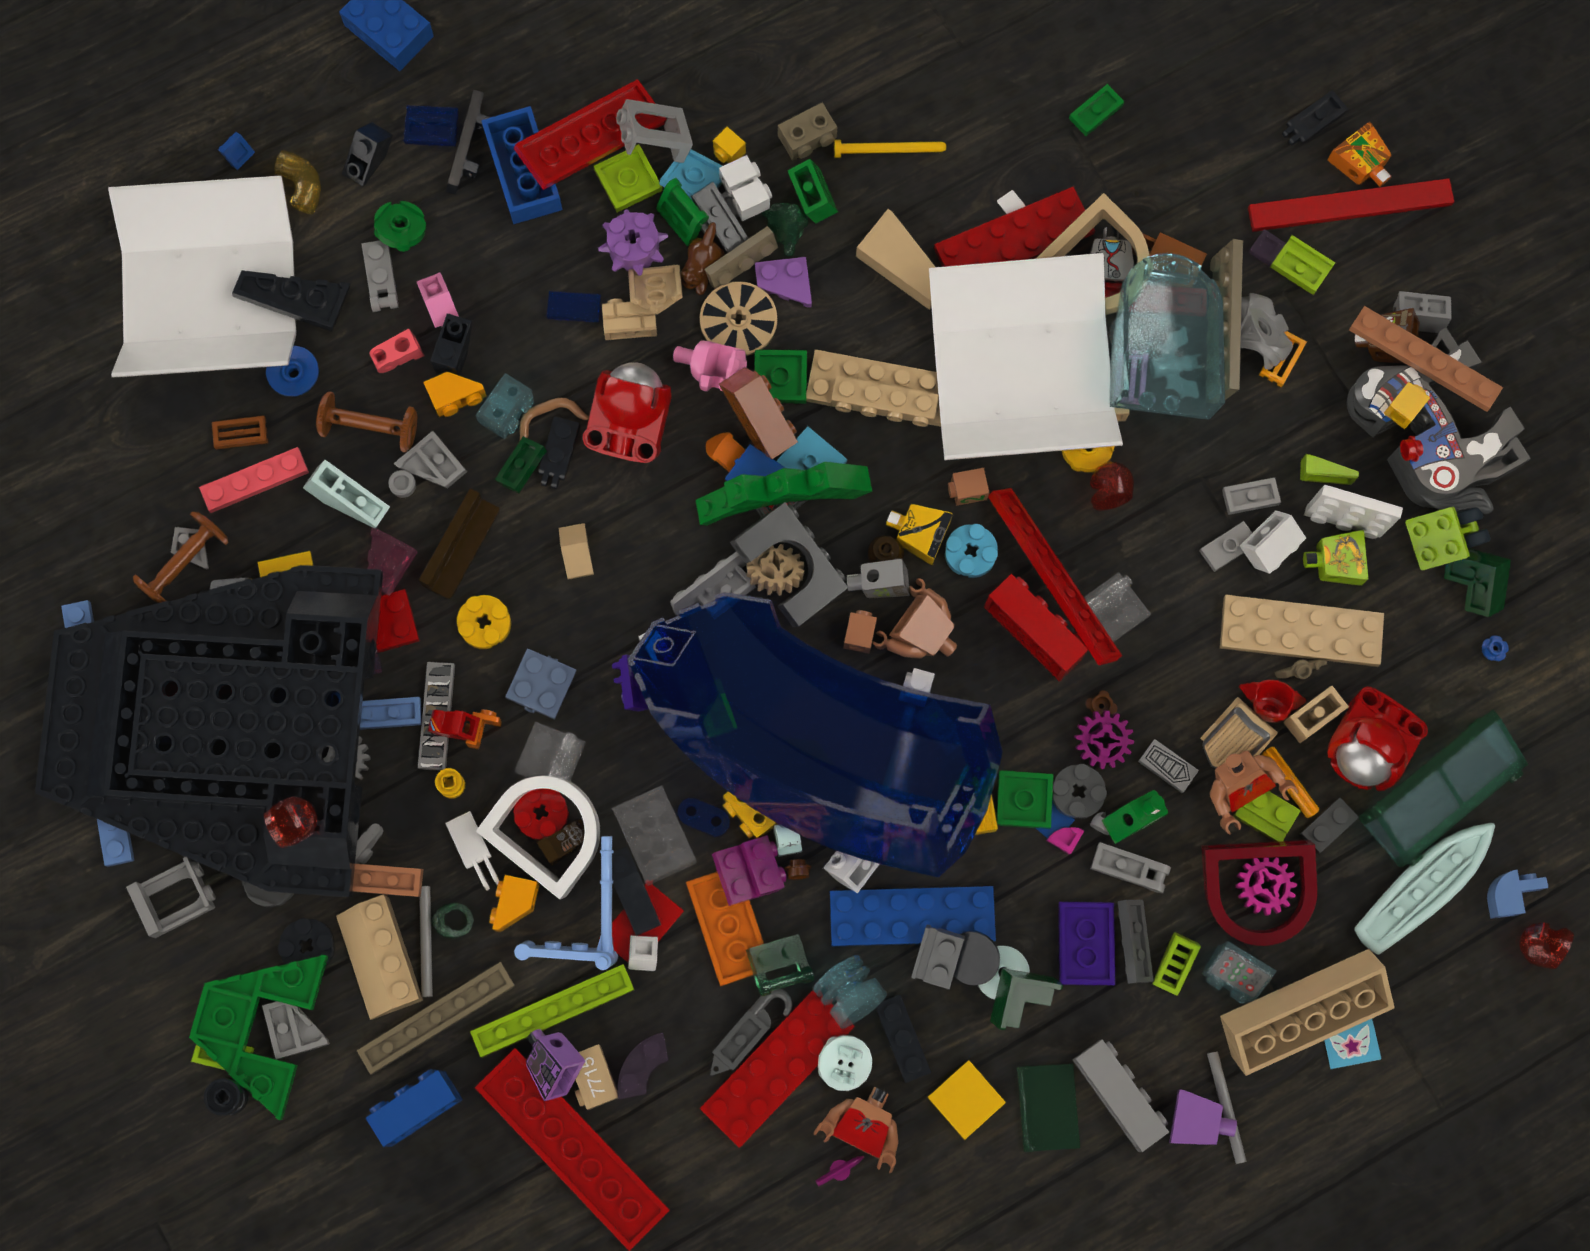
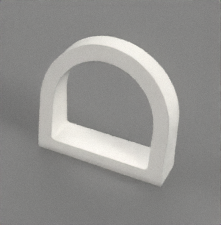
M547 775L530 777L511 786L501 796L476 830L478 834L559 899L567 897L596 855L600 841V823L597 812L589 797L572 782L560 777ZM535 789H552L566 795L577 806L583 818L585 834L582 848L560 879L499 830L500 825L518 800Z

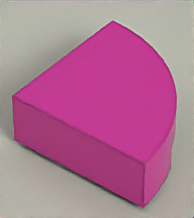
M1076 827L1061 828L1053 832L1046 841L1067 854H1071L1084 830Z

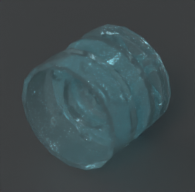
M854 955L833 966L813 987V991L818 997L823 996L821 998L823 1005H829L837 1001L832 1007L830 1014L841 1029L847 1028L864 1018L887 996L886 991L876 978L863 982L870 970L867 966H862L863 960L859 955Z

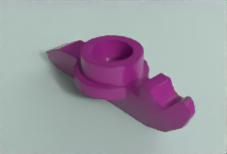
M864 1156L854 1157L847 1162L844 1160L834 1161L830 1167V1172L816 1180L817 1185L821 1186L832 1179L845 1180L850 1174V1169L859 1164Z

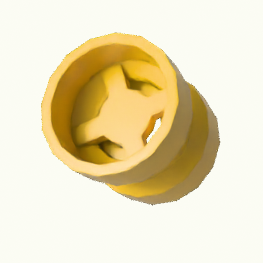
M445 768L437 774L435 786L444 797L452 799L459 797L464 792L465 781L455 769Z

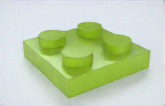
M639 144L634 147L631 155L624 151L594 165V171L616 212L663 191L655 172Z

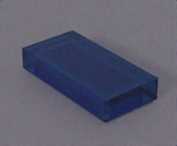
M549 291L547 319L599 322L601 295Z

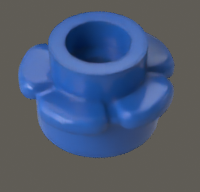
M1496 635L1491 636L1490 639H1485L1482 644L1483 655L1491 661L1503 660L1509 650L1507 642ZM1494 646L1498 648L1497 651L1493 649Z

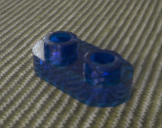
M685 799L678 807V816L683 824L714 837L722 836L730 827L729 816L724 810L698 799ZM689 807H694L697 810L694 816L686 814V810ZM715 817L720 818L722 821L717 827L711 824V820Z

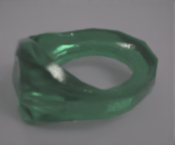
M455 902L445 904L437 909L432 918V924L437 933L450 939L465 936L471 931L474 922L472 912L466 906ZM451 910H460L467 917V925L462 930H452L449 926L444 925V915Z

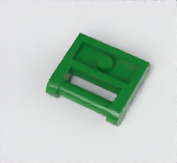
M674 178L666 184L656 209L682 241L689 246L697 238L709 216L704 210L700 211L681 188L682 184L680 181Z

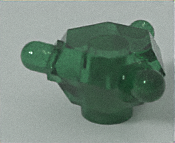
M773 204L770 209L761 213L764 217L768 218V227L773 232L775 240L784 245L785 255L792 256L795 253L797 241L802 236L804 228L808 225V216L796 204Z

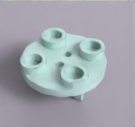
M849 1035L829 1038L818 1059L819 1076L828 1086L839 1091H849L859 1087L867 1080L872 1068V1056L869 1048L862 1040Z

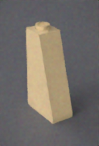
M887 209L857 246L856 257L930 310L932 306L929 268L936 267L894 213Z

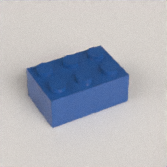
M350 0L339 11L344 26L399 71L434 37L430 22L403 0Z
M430 1069L418 1077L420 1081L418 1084L402 1087L394 1093L395 1099L390 1102L382 1101L370 1109L372 1114L366 1117V1120L383 1147L394 1146L463 1100L446 1071H433V1069Z

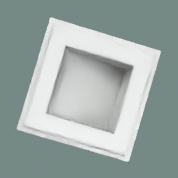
M630 936L628 969L656 970L658 937Z

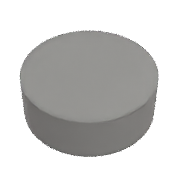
M399 470L394 472L389 478V488L395 496L406 498L414 493L416 481L410 472Z

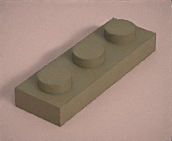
M768 226L704 269L710 285L714 289L728 284L742 272L750 269L755 262L769 256L778 248Z

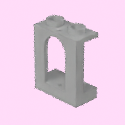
M626 99L622 109L618 110L616 121L620 126L621 139L627 154L631 155L636 143L670 148L674 162L684 163L693 143L683 108ZM643 113L668 117L664 124L665 131L648 129L641 126L636 121L635 115Z
M184 857L183 863L141 884L135 882L126 887L148 936L157 938L215 908L213 900L216 899L214 892L209 885L205 886L201 878L204 875V871L199 862ZM183 879H193L200 894L198 900L159 920L149 896Z

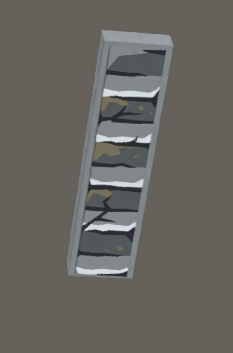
M427 662L418 769L443 770L446 768L449 737L439 736L427 730L432 710L451 711L455 674L454 663Z

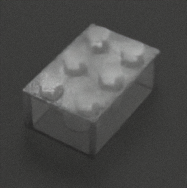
M662 785L612 808L647 886L697 863Z

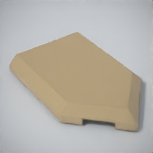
M680 265L643 268L641 276H638L634 269L628 270L631 303L658 315L682 298Z

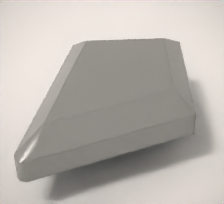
M175 527L171 553L175 555L185 542L199 530ZM204 545L190 562L207 570L209 565Z

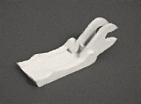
M471 811L447 822L446 826L466 869L474 866L487 891L490 889L478 865V863L485 861L494 882L498 885L499 879L488 859L492 856L483 837L476 832L478 826Z

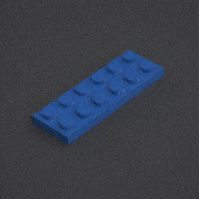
M993 886L860 890L858 893L853 890L830 891L832 947L921 944L927 924L931 925L930 927L941 928L957 934L965 931H978L990 937L994 942L996 941Z

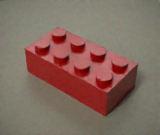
M1011 574L988 596L984 608L1060 682L1083 659L1088 649L1077 633L1073 634L1067 628L1068 624L1060 615L1056 614L1054 616L1047 609L1048 604L1043 598L1038 595L1035 597L1028 590L1029 586L1022 578H1015Z

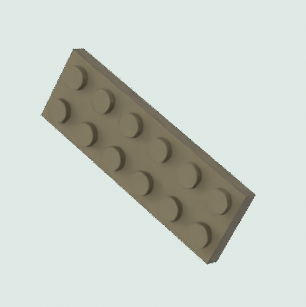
M1232 239L1212 257L1210 263V270L1213 272V281L1209 289L1210 296H1212V306L1209 310V320H1212L1208 336L1211 354L1207 363L1210 370V380L1207 384L1210 404H1221L1236 393L1240 385L1243 240Z

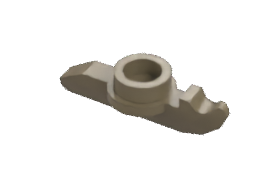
M1323 659L1299 660L1291 667L1276 671L1275 676L1277 678L1295 676L1296 678L1306 679L1311 675L1312 669L1318 670L1321 666L1326 665L1327 661Z

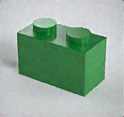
M811 159L788 170L804 212L815 224L838 212L820 168Z

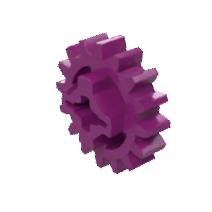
M1104 710L1103 716H1100L1098 711H1094L1093 719L1085 716L1086 725L1078 724L1077 726L1082 731L1081 734L1074 735V738L1081 741L1075 748L1077 750H1084L1080 757L1082 759L1090 757L1089 765L1094 766L1098 761L1099 768L1101 769L1105 768L1106 763L1114 768L1115 760L1122 763L1125 762L1122 755L1123 753L1131 754L1127 745L1134 744V741L1128 738V735L1132 734L1133 730L1125 729L1128 721L1123 719L1119 722L1120 714L1115 712L1110 717L1108 710ZM1099 723L1098 728L1094 732L1089 733L1090 729ZM1111 723L1117 726L1121 733V736L1116 735L1112 731L1113 725H1111ZM1105 733L1106 736L1114 739V741L1109 740L1103 746V743L1093 739L1103 737ZM1087 743L1093 744L1096 747L1097 756L1090 751ZM1120 746L1114 754L1110 755V751L1113 748Z

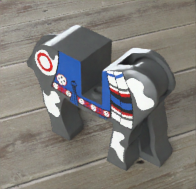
M1447 328L1440 330L1432 339V346L1473 370L1482 363L1468 340L1458 346ZM1408 365L1380 366L1365 371L1348 393L1347 409L1351 418L1373 438L1397 425L1384 412L1408 382L1422 387L1426 395L1430 397L1410 423L1412 431L1417 435L1415 436L1416 440H1420L1423 445L1422 456L1419 457L1417 462L1405 461L1402 458L1399 446L1387 459L1407 497L1422 507L1436 508L1438 510L1454 507L1456 513L1477 507L1483 514L1491 513L1494 507L1484 489L1476 488L1475 486L1489 485L1520 468L1531 459L1517 438L1525 428L1512 408L1509 407L1500 413L1491 428L1484 434L1461 439L1448 409L1431 388L1439 383Z

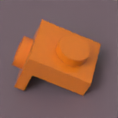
M481 709L480 713L473 712L472 715L479 717L480 722L475 742L466 740L469 748L479 749L485 724L501 727L502 721L500 717H496V712ZM466 723L463 733H468L470 724Z

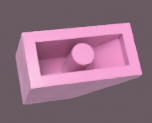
M441 273L417 281L435 328L443 326L447 314L458 316Z

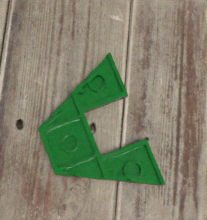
M320 955L306 960L207 982L203 987L189 1038L197 1046H200L210 1058L221 1065L238 1084L249 1091L252 1097L276 1116L277 1120H283L298 1065L245 1051L260 997L313 1010L327 963V955Z

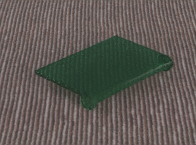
M1073 1064L1017 1067L1024 1152L1080 1148Z

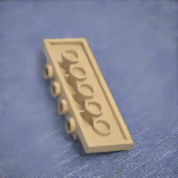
M815 350L806 393V402L833 406L841 412L859 411L862 415L868 417H876V415L886 416L888 420L894 422L908 420L913 421L912 423L917 426L926 427L929 424L941 427L937 372Z

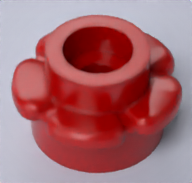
M1409 436L1408 439L1402 440L1400 443L1402 458L1405 461L1417 462L1423 454L1421 441L1416 440L1414 436Z

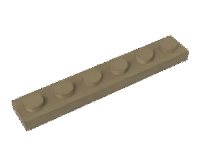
M499 962L361 1047L357 1052L370 1075H373L515 987V984L502 962Z

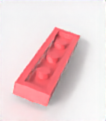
M296 447L199 488L208 511L213 513L308 474L309 471L300 449Z

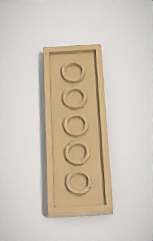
M1225 595L1220 648L1379 667L1381 665L1384 613Z

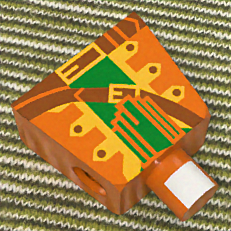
M1370 121L1334 148L1328 158L1332 165L1358 185L1371 177L1381 187L1392 177L1384 169V166L1391 157V153Z

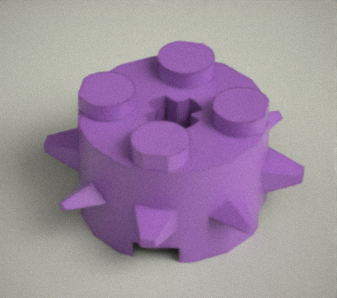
M626 209L624 214L612 219L610 223L604 222L603 227L607 231V243L598 247V250L609 252L613 261V271L616 272L621 268H625L626 271L634 269L638 276H641L643 268H649L653 261L663 262L664 258L659 253V242L668 238V234L658 233L653 222L654 214L630 213Z

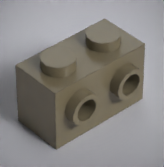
M822 102L779 124L778 137L793 161L798 157L802 159L809 156L814 149L820 146L826 147L832 144L835 138H837V126Z

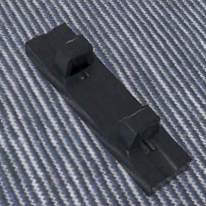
M473 91L446 189L448 193L456 195L462 175L476 178L479 164L467 160V153L475 129L484 131L481 120L491 118L480 114L483 92Z

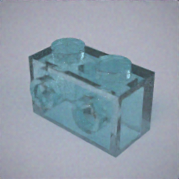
M505 373L477 412L476 418L478 423L505 439L508 433L512 434L519 425L518 419L522 413H527L534 403L532 390Z

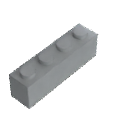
M1103 1039L1099 1040L1072 1060L1136 1150L1143 1152L1169 1133L1165 1127L1168 1125V1122L1160 1111L1154 1112L1149 1105L1151 1098L1142 1087L1140 1089L1136 1087L1132 1081L1135 1076L1126 1064L1121 1066L1116 1059L1118 1053L1109 1041L1105 1043Z

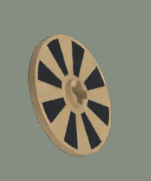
M730 282L713 290L705 299L700 312V327L706 341L743 349L746 356L755 354V350H762L773 338L777 328V311L770 296L758 286L747 282ZM737 314H741L742 319L746 320H741V324H736L734 318H736Z

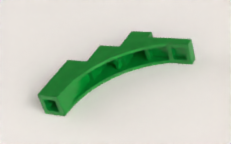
M823 462L807 470L782 468L767 476L741 474L724 482L725 487L696 499V506L700 525H710L725 517L784 502L814 499H856L872 492L867 466Z

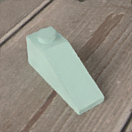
M326 460L316 468L303 489L324 504L373 528L377 527L390 506Z

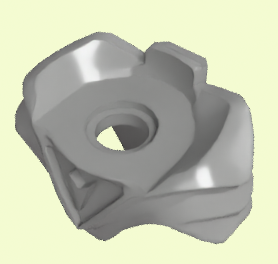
M1249 293V296L1242 297L1240 348L1258 351L1263 356L1264 368L1272 369L1273 366H1277L1281 361H1284L1293 348L1292 342L1285 334L1289 328L1283 315L1275 314L1273 302L1270 298L1260 294Z

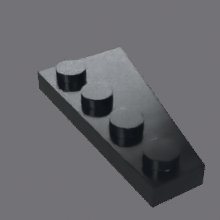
M241 270L232 296L332 332L350 289V283H328V280L320 279L310 281L302 280L301 277L295 276L285 278L277 277L276 274Z

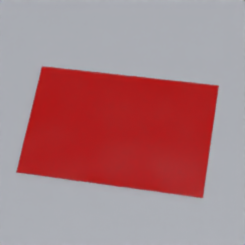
M647 881L644 886L661 926L639 936L658 937L659 942L684 910L652 883ZM623 909L612 922V939L616 953L628 962L630 936L636 935Z

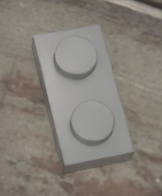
M1275 478L1228 486L1222 489L1228 515L1277 506L1281 503Z

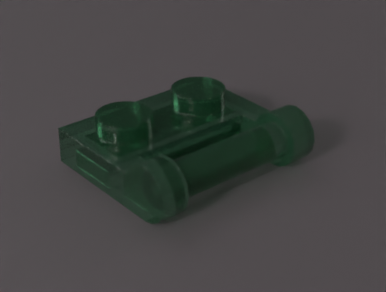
M799 934L746 950L761 996L770 995L774 990L800 982L807 984L814 981V974L808 964ZM795 964L799 971L772 980H768L765 974Z

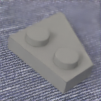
M434 431L430 432L394 463L399 469L408 471L447 489L467 472Z
M278 1001L262 1006L274 1055L277 1060L330 1044L325 1035L300 1007Z

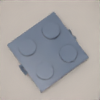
M527 648L505 698L524 706V709L528 712L534 713L536 711L555 720L577 670L558 662V659L551 658L549 655L546 657Z

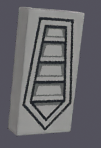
M1155 739L1138 761L1181 793L1186 790L1199 771Z

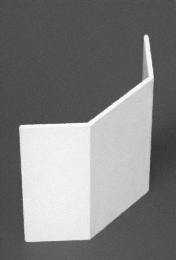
M282 176L108 187L122 251L124 343L113 368L112 377L289 365L296 338V319L232 296L241 270L276 274L277 277L285 278L294 276L293 237Z
M1103 253L929 268L944 460L1123 445L1114 408L1105 316Z

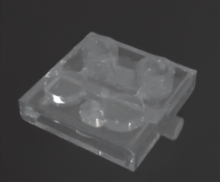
M1119 572L1084 597L1113 642L1151 615L1131 589V579L1127 575L1122 577Z
M535 722L514 772L527 778L547 775L570 781L586 742L576 738L577 736L572 733L566 732L565 734Z

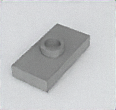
M1243 521L1202 547L1199 551L1212 570L1216 572L1244 553L1240 545L1252 532Z

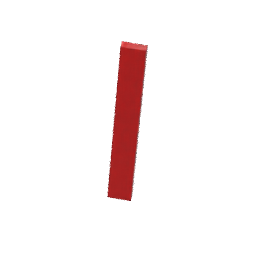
M1441 179L1250 204L1248 212L1252 232L1452 206L1454 198L1450 179Z
M1012 488L992 491L988 498L1097 664L1103 665L1117 661L1122 656L1120 651Z

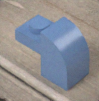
M1518 869L1498 876L1491 883L1487 893L1490 919L1526 913L1522 893L1548 888L1547 878H1537L1536 873L1519 876Z

